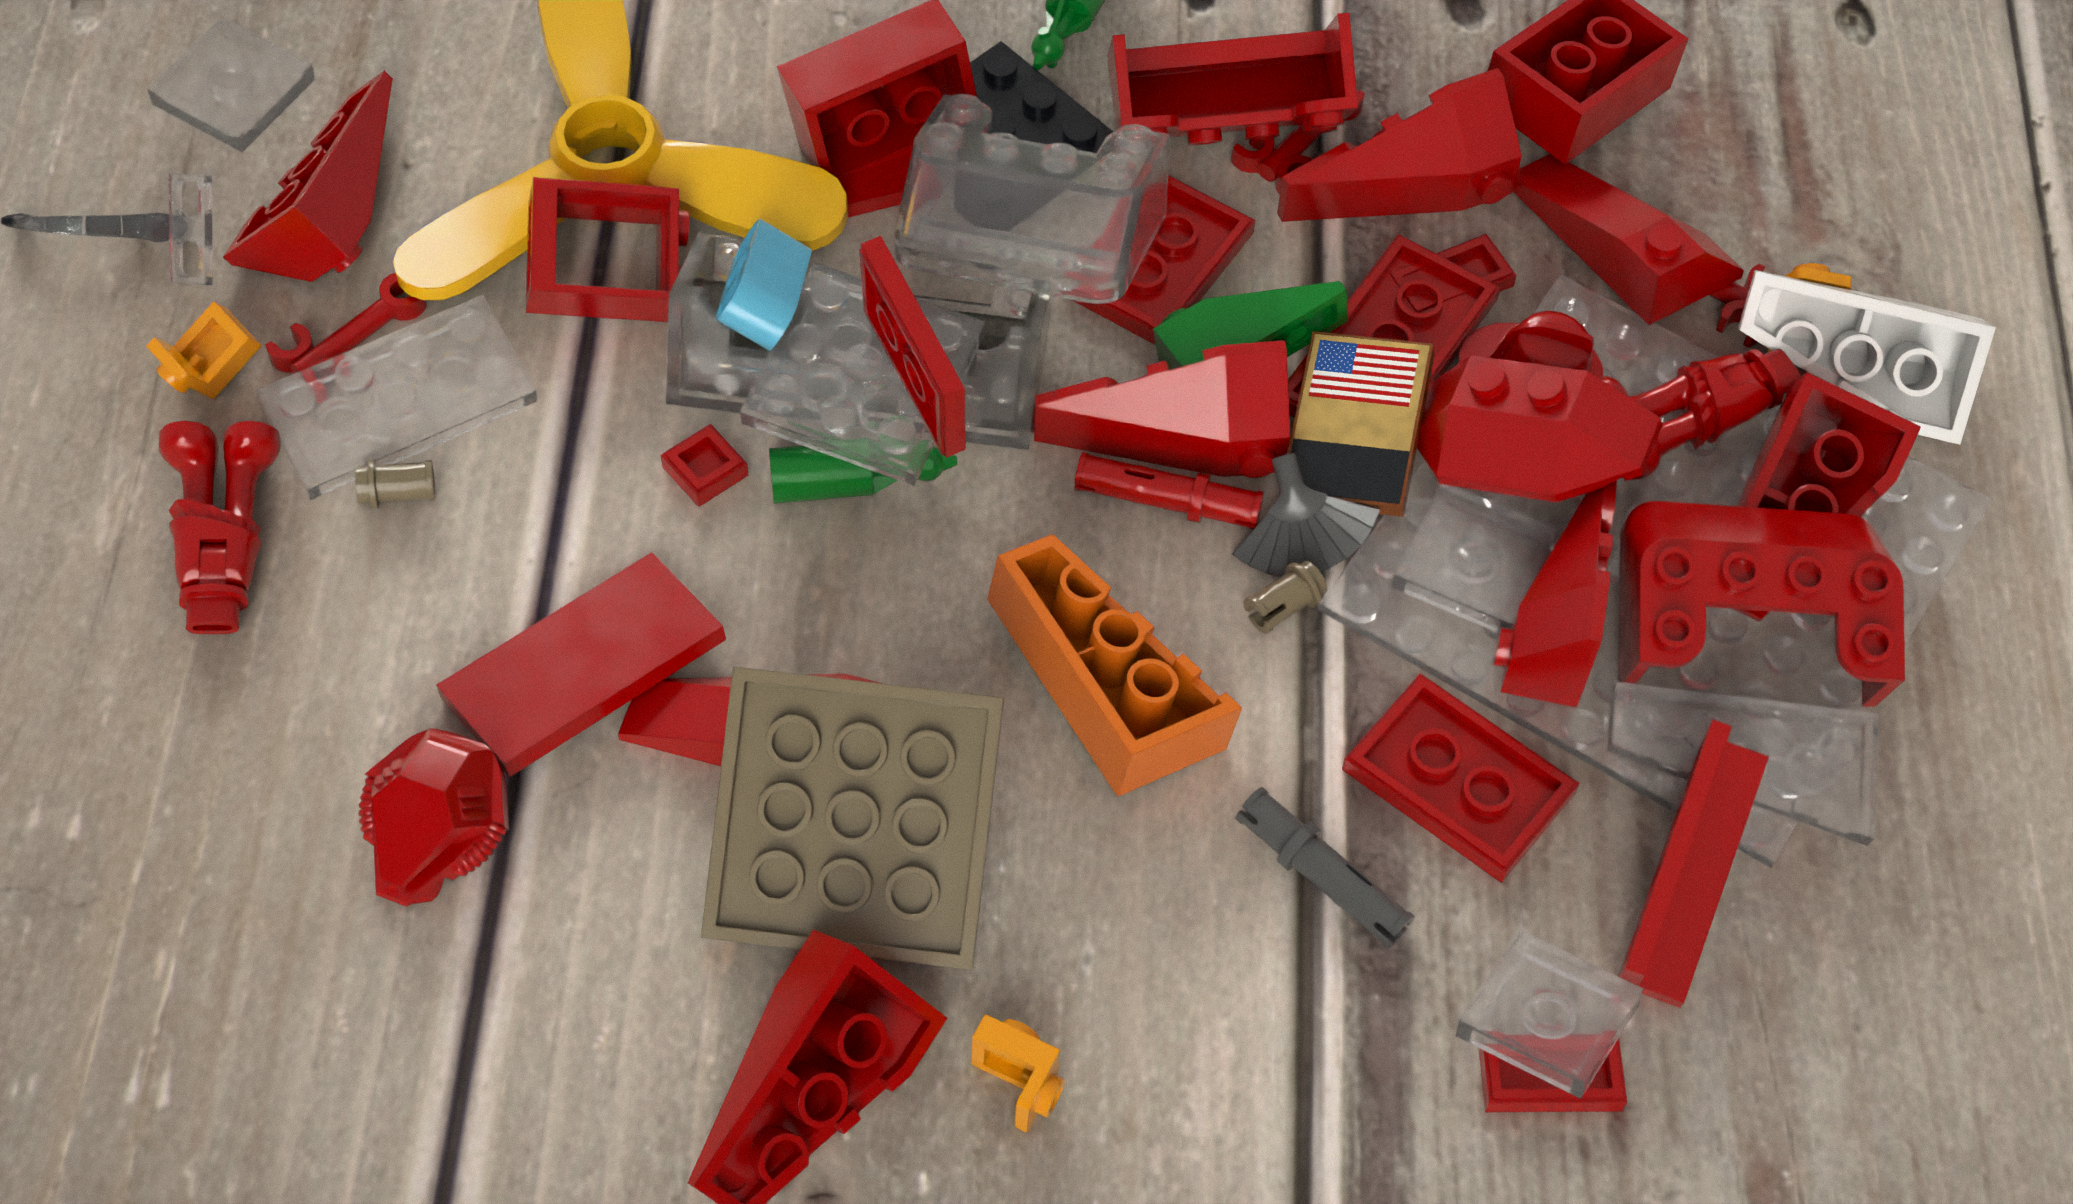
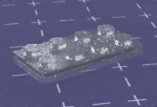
M483 295L256 390L258 401L271 426L279 432L281 445L310 500L354 482L355 466H367L369 459H375L376 465L398 463L537 402V393L533 383Z

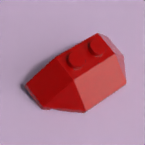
M1470 355L1429 384L1417 449L1439 484L1557 503L1601 489L1622 477L1627 481L1642 476L1662 428V422L1659 416L1589 371Z

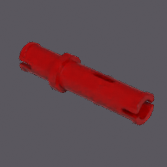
M1086 452L1081 453L1074 481L1075 491L1081 492L1082 490L1133 503L1188 514L1187 520L1200 523L1203 517L1248 527L1250 530H1254L1258 525L1264 496L1263 491L1256 492L1210 482L1211 475L1197 473L1196 478L1141 465L1097 457Z

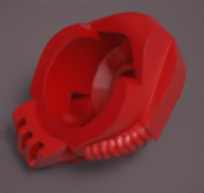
M429 728L405 740L365 773L367 778L365 779L366 785L362 788L363 793L360 796L359 808L361 810H359L358 814L361 818L359 823L362 825L360 830L364 833L363 839L374 846L376 895L406 907L411 904L433 901L438 896L445 878L454 880L459 876H467L468 872H474L475 867H481L482 862H486L488 856L493 855V850L498 848V843L502 841V835H505L506 831L509 830L505 774L495 754L484 743L453 732Z

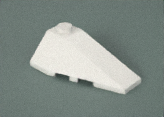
M1757 270L1754 271L1738 327L1740 331L1770 350L1782 349L1793 364L1808 373L1921 426L1918 435L1959 445L1962 441L1996 329L1983 319Z

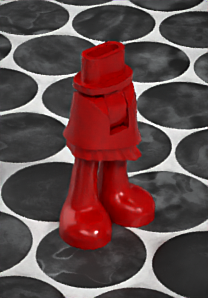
M1752 349L1746 351L1743 355L1742 353L1728 354L1710 360L1691 361L1688 367L1682 366L1677 370L1676 378L1652 390L1628 396L1660 418L1677 410H1684V414L1662 423V428L1643 475L1630 480H1641L1649 477L1659 467L1663 455L1689 441L1695 450L1703 446L1706 441L1713 444L1725 432L1750 421L1766 410L1781 405L1784 394L1801 378L1800 372L1782 349H1776L1765 354L1759 350ZM1607 376L1598 377L1628 396L1618 380Z
M185 420L171 422L159 431L158 447L163 459L179 472L182 478L183 499H177L169 509L173 518L169 523V528L174 539V565L177 582L181 590L179 593V606L187 610L186 630L190 633L232 634L239 630L240 611L249 605L248 590L253 578L255 562L262 547V542L259 538L261 527L253 521L257 481L260 475L276 460L281 448V437L274 427L258 421L236 422L227 427L223 441L226 470L225 508L221 510L213 506L214 478L219 452L216 435L208 426L199 422Z

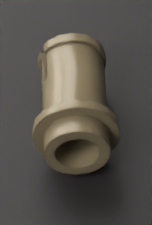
M369 459L367 466H355L358 504L370 503L371 509L379 508V502L416 499L435 500V479L432 460L418 463L376 465L375 459Z
M1304 561L1301 564L1291 562L1286 565L1283 576L1253 596L1245 598L1243 601L1244 609L1248 612L1254 608L1257 610L1248 617L1259 631L1266 634L1303 607L1315 608L1321 602V595L1327 592V584L1323 575L1313 563L1309 561Z

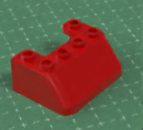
M1338 13L1327 28L1321 31L1126 49L1125 34L1113 35L1107 54L1118 140L1130 141L1131 151L1164 148L1165 142L1169 141L1168 138L1187 136L1188 145L1214 144L1223 141L1222 132L1245 130L1246 140L1274 138L1280 136L1279 127L1302 125L1303 134L1328 133L1337 131V126L1343 125L1344 119L1348 118L1358 108L1350 13Z
M1648 501L1635 507L1624 521L1620 530L1619 690H1631L1650 666L1677 668L1693 661L1701 652L1706 640V607L1834 616L1836 657L1841 667L1849 675L1862 680V706H1877L1905 681L1903 578L1875 529L1863 518L1842 513Z

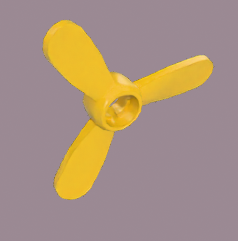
M537 0L540 27L548 63L568 108L553 126L548 147L549 159L473 197L411 235L397 249L393 264L399 286L412 297L421 300H445L464 293L527 251L528 200L533 177L679 188V210L689 211V216L718 230L745 238L754 223L760 218L809 247L812 251L831 244L842 233L848 220V201L846 192L838 178L820 167L750 149L664 139L659 121L646 107L630 99L632 61L623 0ZM610 146L628 148L635 152L621 161L606 164L589 162L582 159L584 155L595 149ZM557 218V225L566 218Z

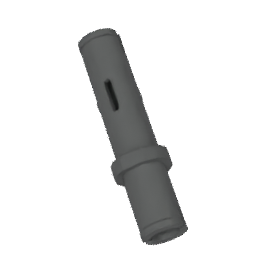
M1265 788L1257 789L1242 805L1246 811L1240 810L1235 819L1240 824H1244L1279 854L1277 862L1286 870L1294 867L1332 899L1336 905L1341 907L1380 940L1386 949L1392 947L1408 929L1405 925L1409 926L1415 916L1410 911L1407 912L1361 871L1356 869L1320 838L1322 831L1310 821L1307 824H1303L1271 797Z

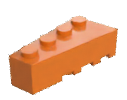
M1051 534L997 556L987 600L1117 797L1226 750L1243 707L1226 692L1219 696L1200 679L1202 670L1184 653L1176 657L1152 635L1155 627L1138 611L1133 614L1126 611L1109 595L1111 587L1055 535Z

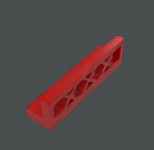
M1714 719L1706 730L1697 750L1616 981L1617 985L1678 1008L1683 1006L1769 759V756L1728 742L1732 726Z

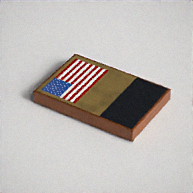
M1313 331L1287 453L1296 454L1303 481L1307 487L1327 493V496L1379 509V514L1404 517L1435 356L1434 344Z

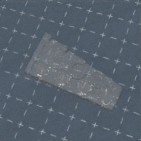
M1615 682L1612 687L1608 752L1687 780L1700 742L1711 721L1714 719L1732 726L1728 742L1769 756L1753 805L1866 846L1875 839L1878 713L1625 682Z

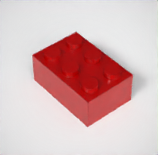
M939 0L927 1L777 66L800 149L810 165L820 167L837 178L921 150L982 122L966 41ZM838 160L832 173L830 162Z
M1567 0L1495 49L1487 71L1498 68L1504 77L1515 128L1565 165L1671 88L1689 38L1635 0Z

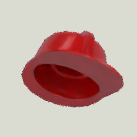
M1543 311L1530 315L1521 323H1493L1478 328L1465 338L1458 352L1459 363L1470 355L1584 370L1589 371L1596 377L1603 376V365L1593 349V336L1588 334L1585 327L1575 318L1562 312Z

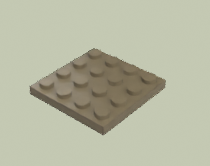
M733 666L701 938L800 950L811 932L816 930L854 945L869 958L972 970L1004 698Z

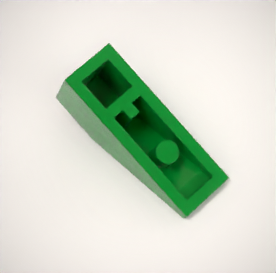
M1340 281L1205 298L1188 309L1181 308L1173 311L1160 325L1153 328L1159 362L1166 360L1171 370L1204 361L1202 350L1228 344L1285 340L1287 357L1311 343L1313 331L1329 333L1348 322L1347 289Z

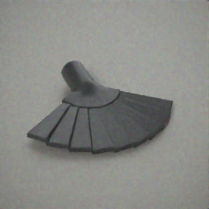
M1295 453L1272 459V465L1281 491L1280 496L1267 511L1268 514L1232 555L1249 567L1267 574L1279 576L1285 574V567L1291 562L1301 564L1304 561H1309L1322 572L1346 560L1363 544L1373 529L1380 510L1327 496V493L1307 487L1304 484Z

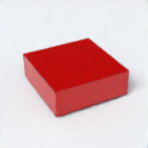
M712 424L707 425L661 454L663 469L698 507L749 476L747 462Z

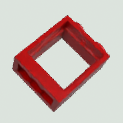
M533 177L528 200L526 313L671 322L677 302L687 301L689 287L688 266H678L679 246L686 247L689 236V211L679 210V188ZM557 218L657 225L656 290L556 284Z

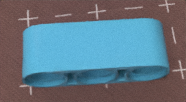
M759 218L746 235L735 255L715 320L764 349L771 351L784 334L796 311L812 249Z

